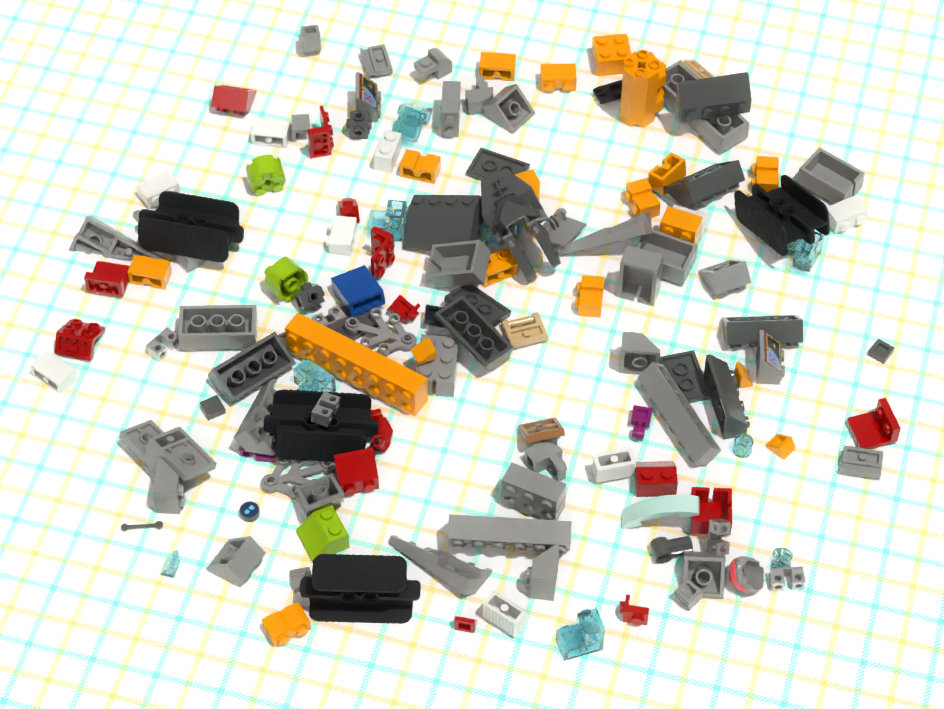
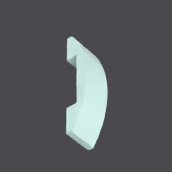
M664 495L633 503L622 510V528L642 526V521L677 514L680 519L698 516L699 497L694 495Z

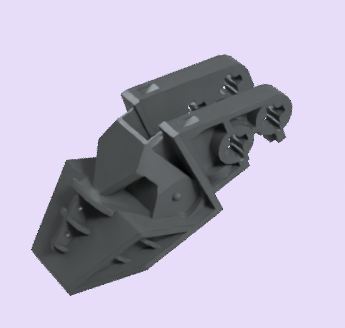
M506 168L481 181L482 217L499 245L507 244L526 279L531 281L538 277L518 242L517 235L509 229V226L525 218L527 226L531 229L551 266L556 268L560 265L561 260L541 225L542 222L549 218L532 187Z

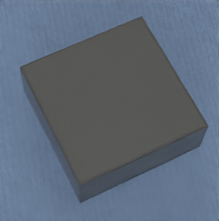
M877 339L868 351V356L885 364L893 354L895 347Z
M217 395L199 402L200 408L208 421L226 413L225 407Z

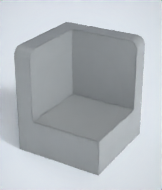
M309 114L291 115L293 142H296V133H305L307 129H310Z

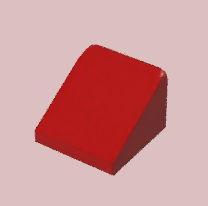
M455 616V630L475 633L476 619Z

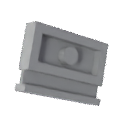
M385 44L371 46L364 50L360 48V55L368 78L372 75L393 74Z
M844 445L840 473L880 479L883 451Z

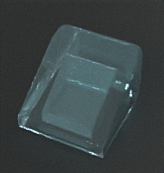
M174 550L166 557L160 575L171 578L175 577L180 564L178 550Z

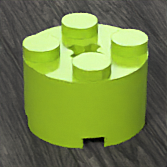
M261 155L252 159L250 165H246L250 188L257 196H262L268 191L280 192L284 189L283 185L286 182V178L279 157L276 159L272 155Z
M287 256L282 257L272 266H268L264 271L266 275L265 286L282 301L294 300L292 292L301 289L300 286L308 282L307 272Z

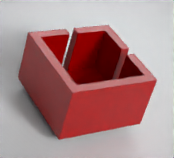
M691 487L690 495L699 497V515L690 517V534H708L709 519H724L731 522L732 528V488H714L712 502H708L710 487Z

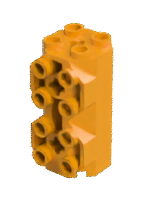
M643 49L638 52L635 51L624 58L619 118L628 126L634 127V124L644 128L654 122L655 114L663 109V96L665 93L661 87L666 85L667 67L652 52Z

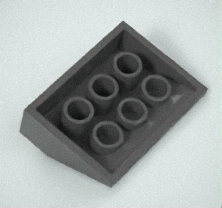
M414 195L408 207L403 250L431 251L433 244L475 240L484 219L482 217L481 196Z

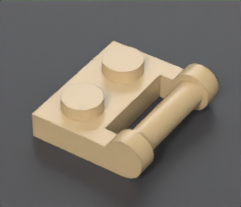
M538 312L532 313V316L511 321H501V326L508 342L514 348L548 340L547 332Z

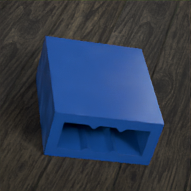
M365 265L331 278L333 293L350 317L385 305L384 291Z

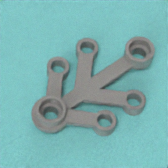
M373 308L370 313V318L376 322L379 328L362 324L355 317H350L345 321L344 330L348 334L354 335L361 331L375 335L371 339L363 337L360 340V344L369 349L379 344L378 353L383 356L399 348L406 351L411 350L417 343L415 335L405 331L400 323V316L396 313L389 315L388 323L394 326L398 334L390 331L381 317L382 311L379 308ZM387 340L395 341V342H393V343H391V344L382 343V342H385V341H387Z
M278 457L277 466L272 474H267L262 478L261 486L268 493H274L279 490L290 494L293 498H298L297 493L293 492L295 488L316 480H308L303 477L319 472L323 475L334 474V462L321 461L320 464L299 470L305 460H295L288 473L281 475L284 468L289 466L290 460L282 462L281 460L283 459ZM293 482L298 485L289 486L284 483Z

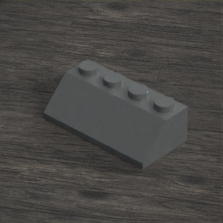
M744 72L678 82L675 108L680 122L750 112L752 98L749 74Z
M733 160L706 167L664 186V190L681 206L689 205L693 207L699 205L701 200L707 201L712 199L714 194L720 195L725 193L727 188L739 187V183L745 181V177L739 160Z
M463 295L434 313V316L484 368L496 369L509 360L514 347Z
M798 315L722 317L724 342L730 345V348H740L742 344H749V347H757L759 330H764L779 342L786 343L787 346H797L798 343L803 342V319Z
M273 332L211 369L208 377L219 393L230 402H234L292 367L296 362L277 333Z
M711 354L706 355L703 376L711 395L710 400L723 440L746 436L750 422L748 416L744 414V403L739 400V388L733 382L734 373L732 370H729L727 362Z

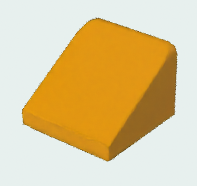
M429 337L423 339L411 349L418 365L436 359V349Z
M739 361L736 362L734 375L740 388L753 386L749 371Z
M776 434L765 445L767 449L782 459H786L795 450L792 437Z

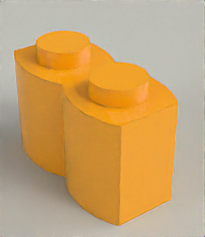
M300 603L291 604L281 611L272 613L262 619L263 628L273 646L285 645L292 637L304 636L311 629L310 621Z

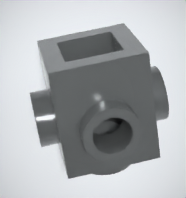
M350 111V119H346V129H350V139H368V130L372 129V119H368V111Z
M307 282L300 286L301 289L292 292L299 310H315L320 307L321 303L325 302L323 298L325 296L324 291L318 284Z

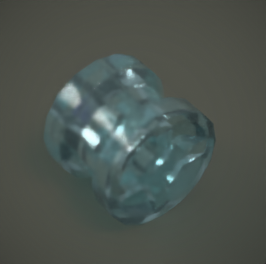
M745 433L738 434L734 439L733 445L735 456L739 458L749 457L752 454L753 438Z
M786 548L774 549L772 555L774 559L771 560V568L791 567L790 561L792 560L793 553Z

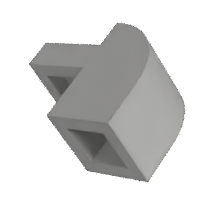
M318 25L301 26L300 35L303 53L321 51Z
M432 48L428 50L427 56L414 62V68L424 78L433 74L439 80L452 73V61L440 49Z
M483 75L476 76V89L465 90V104L468 115L484 113L483 106L493 98V87H488V82L484 81Z
M541 442L525 449V462L531 470L539 473L549 468L558 481L566 479L567 466L562 459L563 450L559 446L549 442Z

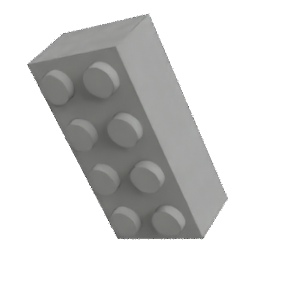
M256 305L180 306L178 328L180 350L246 349L257 342L258 316Z

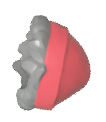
M747 556L737 557L730 563L729 580L741 592H758L764 585V568L760 567V562L754 558Z

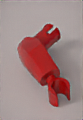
M381 409L371 410V418L379 423L378 435L372 437L371 443L375 451L384 452L390 446L393 429L388 419L383 417Z

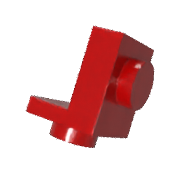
M348 197L343 198L342 201H337L340 216L357 217V223L360 222L356 199Z
M399 295L387 310L391 314H398L400 321L405 324L409 319L411 321L415 319L419 314L417 309L421 305L417 303L413 306L403 296Z
M626 594L625 602L621 601L619 613L623 614L622 622L632 623L637 626L647 625L649 608L629 605L630 595Z

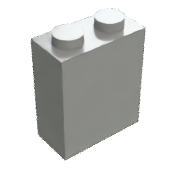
M443 81L441 137H459L461 81Z

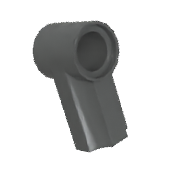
M689 536L669 540L666 537H657L650 542L655 561L658 564L667 563L673 557L683 556V551H693L692 540Z

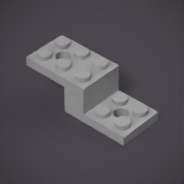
M152 420L120 431L119 438L154 474L157 458H162L183 481L216 468L217 463L181 427L163 432Z

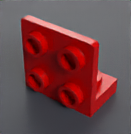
M319 106L321 127L307 129L310 159L332 155L331 148L334 147L333 138L330 137L333 135L332 125L328 124L330 122L328 111H324L323 106Z
M374 226L370 231L371 252L373 255L371 257V274L377 281L379 277L381 278L384 275L386 268L392 265L395 260V243L393 234Z
M97 261L93 273L86 272L84 276L87 292L123 297L129 282L128 269L130 266Z
M80 319L69 320L56 332L54 353L91 361L94 355L95 340L105 332V327L100 326L98 323H84Z
M886 398L878 399L875 411L847 418V423L859 448L870 449L898 441L901 428Z

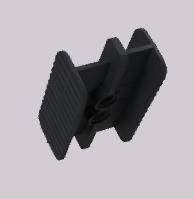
M786 174L781 176V187L766 192L756 184L752 186V196L748 197L740 190L734 193V205L738 221L782 256L788 254L787 244L802 238L808 244L815 243V229L824 236L830 233L827 206Z
M163 191L159 195V206L156 211L142 209L139 212L138 243L143 249L220 263L228 259L231 243H241L244 239V228L239 225V207L234 202Z
M277 390L273 395L272 415L264 417L263 429L266 432L276 433L275 454L280 459L334 462V455L365 449L366 438L378 435L379 423L371 420V398L365 394L327 392L340 397V407L336 414L332 413V420L328 427L311 422L312 410L324 391Z
M320 554L313 560L312 577H304L300 581V595L303 598H309V615L314 621L407 623L412 618L413 601L420 598L421 583L418 580H407V562L401 556Z

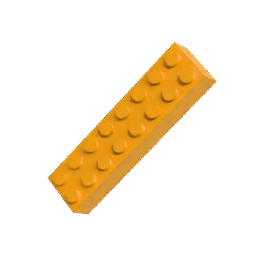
M298 312L285 327L286 348L291 355L298 356L308 364H313L322 371L329 372L338 379L352 384L355 388L362 389L371 396L384 400L388 405H393L406 414L416 417L427 403V377Z

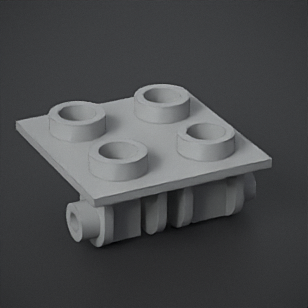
M558 208L554 215H551L542 226L551 243L565 247L587 224L566 217L567 211L564 208Z

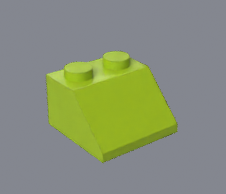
M332 504L314 511L296 530L312 563L314 558L320 554H336L350 548L349 534Z

